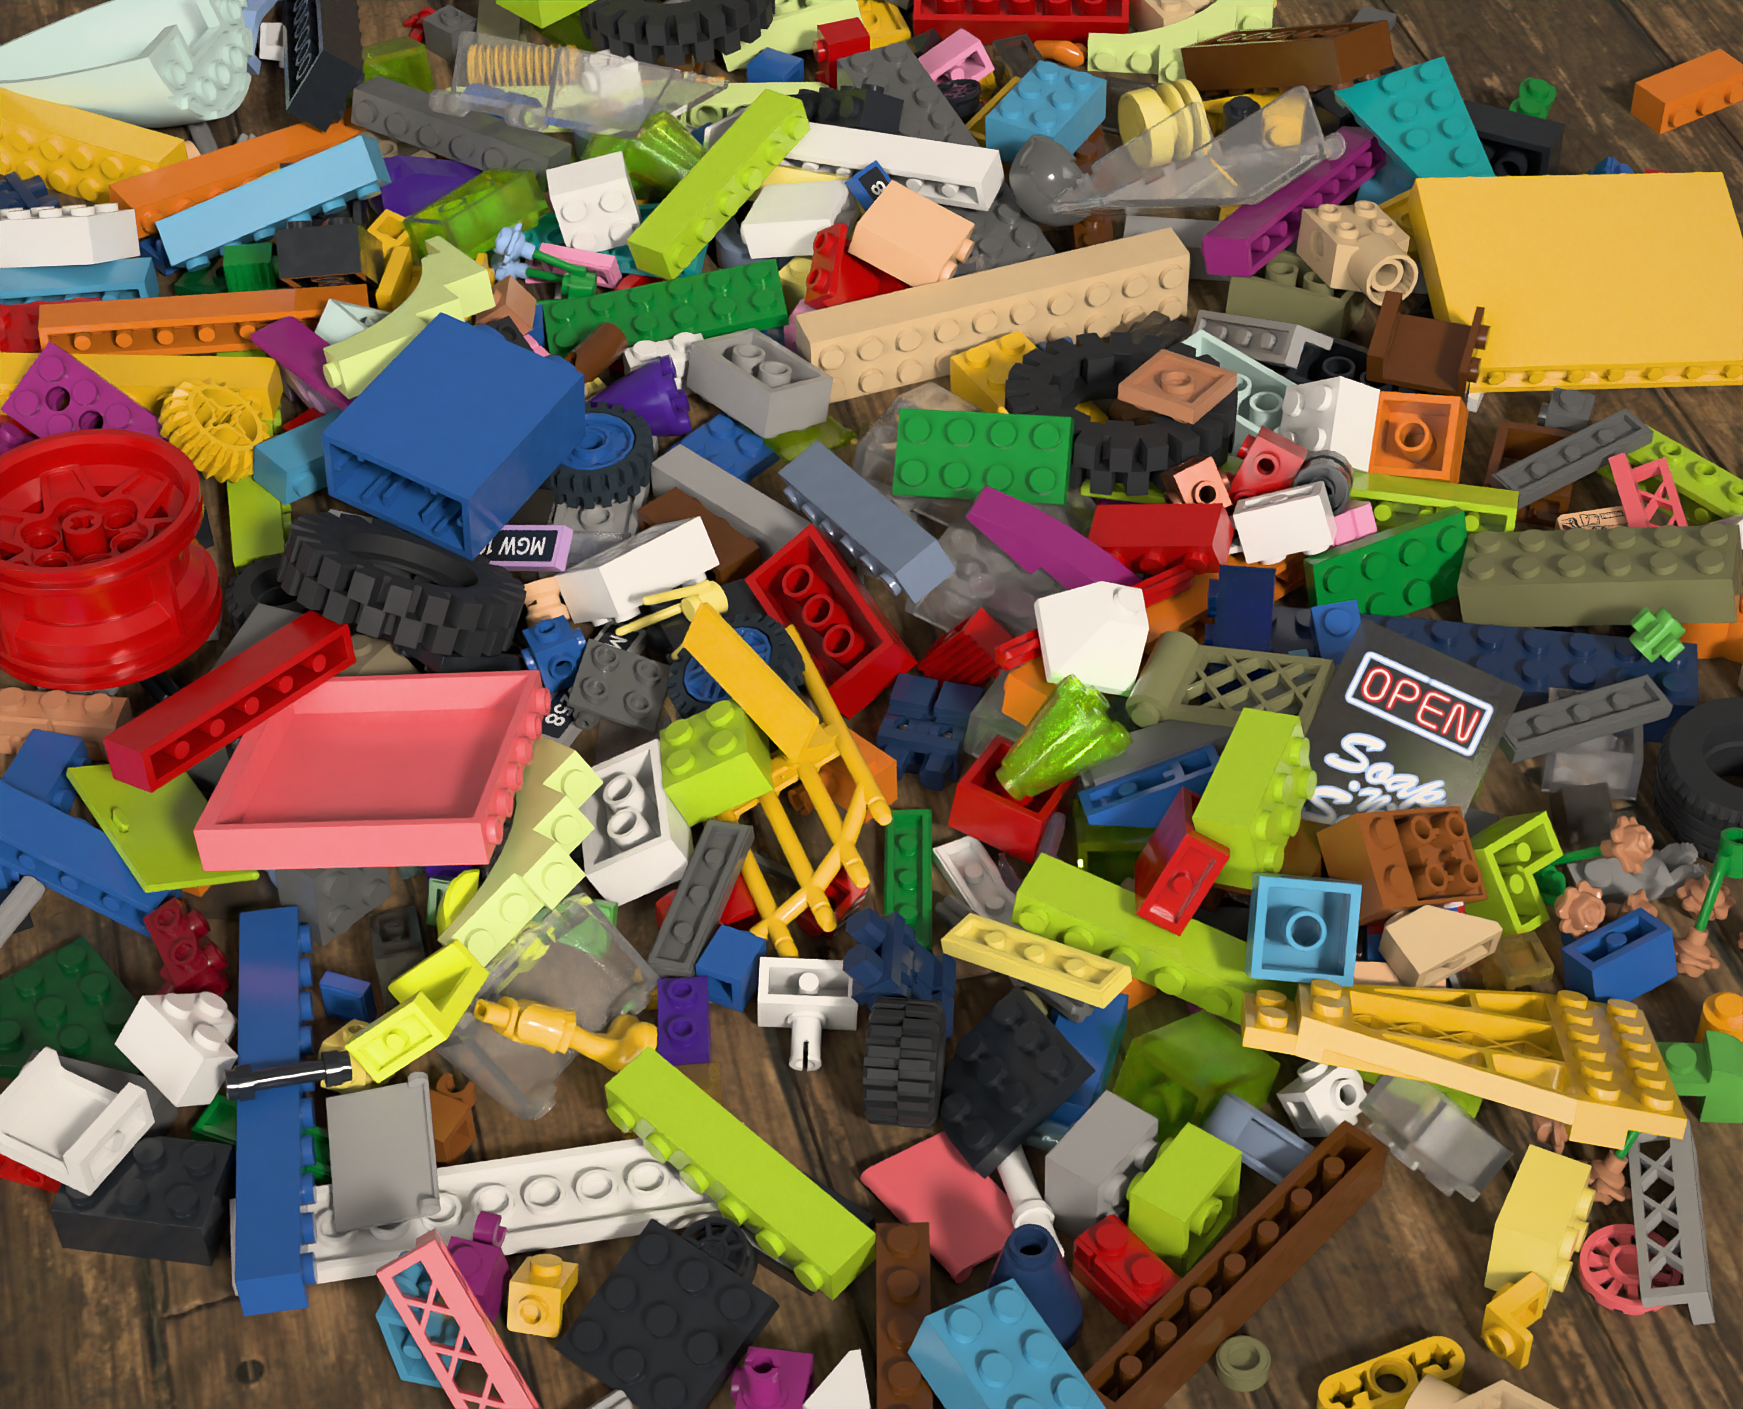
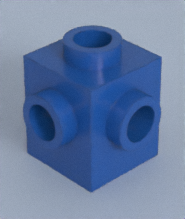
M561 615L553 619L543 620L536 624V626L523 630L528 648L521 650V654L527 670H540L542 684L544 688L549 689L550 695L573 686L582 655L587 645L580 628L572 630L565 616Z

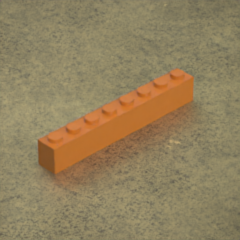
M351 106L346 108L344 115L337 124L331 123L326 132L307 122H302L110 184V203H118L119 210L135 209L138 239L159 232L156 225L157 221L250 182L279 168L280 163L299 162L339 145L368 129L351 123Z
M356 284L40 305L38 330L41 351H43L49 341L70 354L185 355L260 350L261 348L250 339L252 333L287 316H293L315 332L329 299L369 307L367 285Z

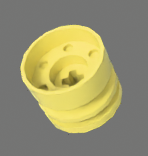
M1183 78L1175 80L1171 84L1163 83L1156 88V91L1146 87L1121 95L1118 103L1119 132L1126 154L1135 168L1145 170L1164 165L1170 158L1175 161H1181L1187 157L1200 156L1205 152L1208 142L1207 117L1200 95L1191 81Z

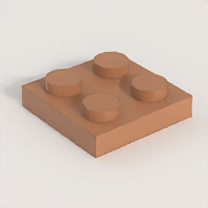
M1161 349L1119 383L1118 399L1134 404L1138 409L1151 410L1172 417L1173 420L1180 423L1195 424L1236 388L1237 373Z

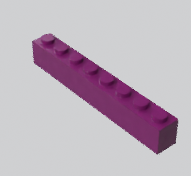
M1342 126L1299 160L1320 159L1319 161L1254 204L1239 207L1203 236L1201 246L1202 256L1206 261L1207 274L1251 277L1299 237L1303 209L1319 208L1321 204L1338 205L1387 165L1386 152L1378 144V139L1367 128ZM1298 162L1295 163L1288 170H1286L1274 181H1272L1264 189L1258 192L1255 196H1257L1258 194H1260L1261 192H1263L1264 190H1266L1267 188H1269L1270 186H1272L1273 184H1275L1276 182H1278L1279 180H1281L1282 178L1298 168Z

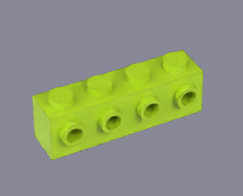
M1651 427L1649 428L1654 431L1652 443L1626 455L1632 469L1666 457L1688 526H1700L1743 513L1742 479ZM1610 464L1597 470L1598 474L1615 483ZM1660 474L1637 482L1639 489L1655 494L1663 482V477ZM1667 493V495L1665 496V499L1670 500V499H1669V496H1668V493ZM1658 507L1659 510L1671 517L1673 516L1674 512Z

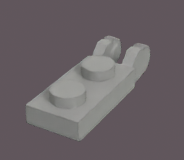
M1682 842L1681 844H1669L1660 852L1658 849L1653 850V855L1644 862L1643 871L1640 874H1634L1633 872L1625 873L1617 858H1601L1567 864L1565 877L1569 886L1574 888L1580 880L1587 881L1591 887L1600 888L1603 893L1601 900L1605 905L1609 902L1622 905L1631 893L1635 894L1639 889L1645 890L1648 900L1672 897V894H1675L1678 888L1684 886V881L1687 877L1699 880L1700 877L1707 873L1704 865L1694 864L1697 861L1696 858H1698L1695 846L1692 843L1689 844V842Z

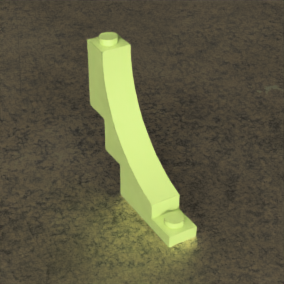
M440 236L425 240L428 255L421 259L423 267L422 276L417 287L406 301L391 314L369 328L343 341L323 348L327 364L323 365V372L329 386L332 389L336 388L348 399L359 396L440 312L465 322L464 318L496 307L487 269Z

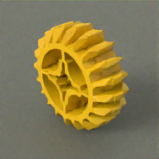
M194 377L190 382L183 381L181 385H178L163 402V407L160 409L161 415L158 422L163 426L160 435L183 451L191 459L196 469L203 473L206 480L214 476L221 484L227 479L237 483L240 479H247L250 475H253L254 446L271 439L267 434L270 426L260 421L263 413L254 410L251 407L252 400L243 399L240 396L239 390L233 392L228 389L225 382L216 385L213 379L209 377L204 381Z

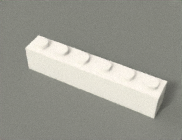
M809 122L811 129L805 137L799 141L780 163L781 165L853 177L877 160L891 180L935 203L983 211L989 210L1005 180L999 150Z

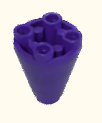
M670 354L652 358L585 401L590 402L591 408L597 407L599 401L607 402L608 409H611L614 404H619L623 406L624 412L628 409L634 410L637 413V418L642 416L646 420L647 426L651 429L652 436L674 437L692 431L691 421L687 413L690 411L689 401L684 388L677 389L674 378H677V372Z

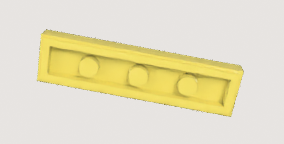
M969 913L941 939L943 953L1102 1009L1132 981L1130 966L973 913Z

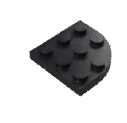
M1017 985L996 1003L994 1008L971 1032L962 1036L958 1041L956 1053L947 1069L941 1090L940 1116L943 1128L950 1141L969 1165L985 1179L1096 1070Z

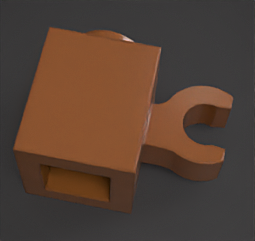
M451 1073L444 1074L438 1080L436 1085L437 1092L429 1089L437 1168L455 1166L476 1139L471 1110L477 1100L475 1083L469 1082L461 1092L452 1093L455 1083Z

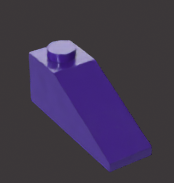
M404 155L386 157L383 160L392 183L381 187V194L370 198L369 203L379 216L385 209H388L403 217H407L489 187V181L477 168L458 161Z

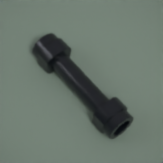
M337 1049L321 1052V1060L256 1071L251 1070L250 1064L234 1066V1069L224 1070L228 1101L239 1100V1102L254 1100L255 1091L325 1080L326 1087L342 1085V1082L352 1081V1066L348 1050L338 1052Z

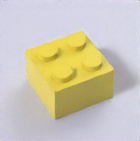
M1531 1144L1529 1145L1495 1223L1484 1287L1498 1291L1504 1284L1508 1282L1516 1284L1533 1271L1548 1285L1543 1309L1546 1310L1553 1290L1563 1293L1573 1265L1570 1259L1574 1251L1580 1252L1589 1227V1222H1586L1596 1195V1190L1588 1188L1591 1165Z

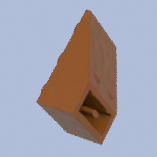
M1460 806L1355 813L1316 833L1329 878L1354 880L1362 884L1359 926L1386 923L1392 916L1401 911L1412 913L1425 905L1449 909L1488 899Z

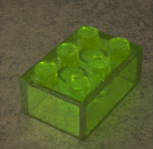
M490 167L402 222L420 262L422 258L428 255L425 240L436 236L442 237L475 261L478 253L494 250L496 247L495 240L503 227L513 228L516 223L520 222L522 223V232L528 231L539 224L538 219L549 213L550 210L533 170Z

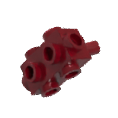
M174 897L143 918L165 964L159 973L166 982L155 995L211 992L220 997L224 991L232 987L228 980V974L224 970L228 966V962L219 947L213 941L211 942L210 938L206 935L211 932V928L196 907L189 911L182 900Z

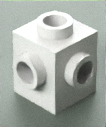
M1309 1061L1301 1066L1297 1071L1299 1077L1277 1093L1300 1138L1327 1137L1344 1120L1355 1125L1358 1122L1356 1116L1372 1104L1363 1088V1080L1357 1070L1321 1064L1314 1061Z

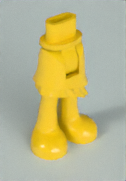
M503 996L497 1003L479 999L474 1008L475 1019L492 1024L495 1032L510 1040L544 1048L551 1054H554L556 1050L561 1054H565L567 1049L570 1048L597 1061L615 1073H619L646 1047L650 1046L655 1050L658 1035L656 1026L648 1022H639L636 1016L629 1014L617 1016L609 1026L607 1033L603 1034L591 1032L576 1024L577 1009L566 1010L565 1006L550 1005L525 999L515 1000L512 997Z

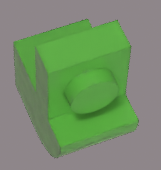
M1706 1030L1703 1043L1656 1042L1677 1095L1696 1096L1700 1122L1743 1123V1043L1740 1040L1726 1033Z

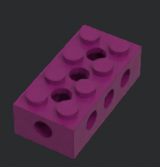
M50 341L1 407L3 412L40 438L64 432L94 429L97 422L103 419L102 429L141 432L167 442L169 441L160 435L163 426L158 422V416L66 350ZM70 396L69 405L62 410V402L66 397Z

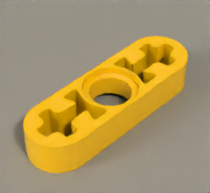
M1432 1336L1328 1376L1319 1386L1316 1409H1404L1413 1391L1427 1374H1431L1457 1387L1463 1375L1464 1352L1455 1341L1447 1337ZM1430 1359H1435L1440 1365L1449 1363L1448 1370H1442L1438 1364L1429 1366ZM1393 1374L1400 1377L1405 1382L1406 1387L1399 1392H1386L1376 1384L1375 1380L1381 1375ZM1418 1374H1421L1420 1381L1417 1380ZM1361 1385H1363L1365 1391L1362 1393H1360ZM1339 1396L1343 1402L1352 1400L1351 1408H1345L1341 1402L1332 1404L1333 1397Z

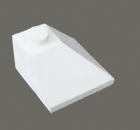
M1100 581L1037 599L1034 603L1047 682L1129 697L1136 682L1149 631L1142 589Z

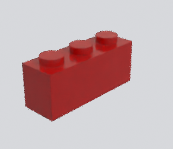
M1223 503L1097 505L1088 539L1107 551L1133 573L1156 575L1178 564H1184L1187 570H1193L1194 575H1203L1205 573H1224L1235 530Z

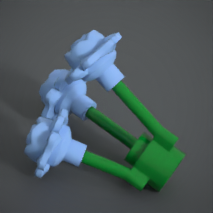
M516 223L513 228L503 227L498 233L495 240L496 247L494 248L496 254L490 260V268L494 269L495 280L498 282L511 275L515 280L517 278L528 279L529 277L561 283V295H566L568 298L537 300L536 305L542 304V306L595 295L597 273L588 272L587 266L575 265L535 249L536 245L525 241L524 233H522V223ZM519 256L529 260L533 257L566 271L564 275L533 269L530 264L521 263Z

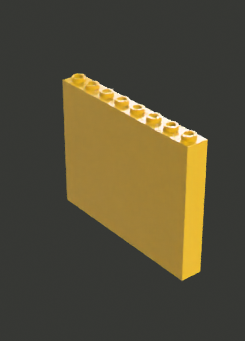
M1722 172L1415 178L1407 202V208L1434 319L1471 326L1476 307L1478 306L1485 308L1484 325L1491 326L1486 350L1478 349L1476 358L1482 359L1477 383L1470 382L1469 393L1554 391L1555 387L1566 390L1743 385V237Z

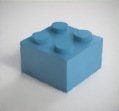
M1253 872L1244 972L1250 978L1301 983H1311L1312 980L1323 979L1333 981L1341 986L1353 987L1362 884L1354 880Z

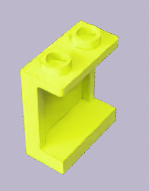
M454 939L394 979L388 986V990L400 1004L352 1035L344 1047L377 1083H380L445 1041L490 974L460 940Z

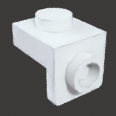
M262 22L258 35L259 59L279 61V67L284 68L283 23Z

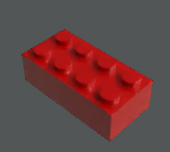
M812 523L744 579L768 616L774 618L784 628L792 624L795 626L839 712L849 720L894 684L898 673L906 674L918 664L837 545Z

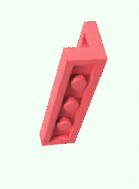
M1625 452L1608 458L1629 527H1661L1649 522L1658 507L1674 512L1667 525H1675L1677 527L1688 526L1666 457L1633 469ZM1662 474L1663 482L1655 494L1639 489L1637 482ZM1667 493H1668V496H1669V499H1670V500L1665 499V496L1667 495Z
M436 1227L416 1238L415 1248L376 1270L377 1277L455 1409H471L467 1401L479 1403L478 1409H485L486 1405L500 1409H542ZM421 1261L432 1279L427 1299L403 1294L393 1276ZM436 1289H438L446 1304L433 1301ZM411 1306L424 1309L421 1321H419ZM430 1311L454 1316L460 1327L454 1346L430 1340L425 1331ZM464 1336L474 1351L461 1348ZM439 1353L451 1356L448 1369ZM458 1358L482 1364L487 1372L482 1393L461 1389L457 1386L453 1375ZM492 1383L501 1398L489 1395Z

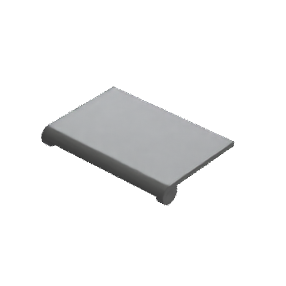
M414 1072L408 1076V1082L326 1098L336 1234L439 1213L441 1206L428 1075L424 1072Z

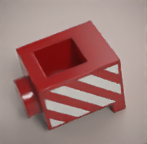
M842 866L824 891L836 916L837 927L835 930L825 932L818 925L810 907L798 915L796 918L797 924L810 936L819 937L822 933L831 940L847 919L863 904L869 884L865 888L856 887L851 882L844 866Z

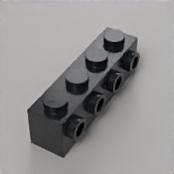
M862 84L860 89L843 85L840 86V91L833 88L820 87L819 92L799 89L798 94L787 95L802 100L808 122L898 135L904 100L883 94L884 88L881 86Z

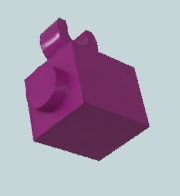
M481 1211L474 1226L473 1240L470 1241L451 1236L447 1248L489 1320L495 1323L513 1274L501 1249L507 1232L506 1227L499 1226L502 1220L501 1215Z

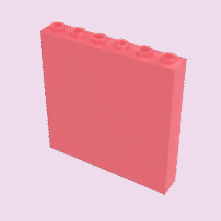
M540 670L344 676L329 679L243 734L193 830L203 871L489 864L495 846L502 843L505 819L512 816L514 795L516 791H521L525 766L530 765L532 762L534 742L541 738L543 718L550 714V691L542 686Z

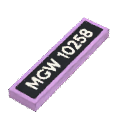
M504 525L479 554L490 559L489 564L502 566L508 571L565 572L574 530L565 525Z

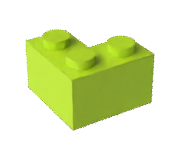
M1540 811L1504 817L1471 837L1470 841L1482 874L1488 899L1465 905L1466 914L1497 921L1503 929L1499 941L1520 939L1550 920L1533 877L1534 873L1563 856L1547 812Z

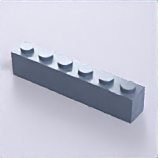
M818 440L778 472L788 486L783 490V493L797 510L802 508L803 512L815 526L821 525L831 540L836 544L840 542L846 552L855 561L859 559L874 578L879 576L894 596H898L902 592L916 604L957 570L932 535Z

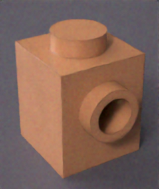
M509 275L491 287L496 307L477 313L476 324L487 325L510 316L522 335H525L533 328L537 300Z

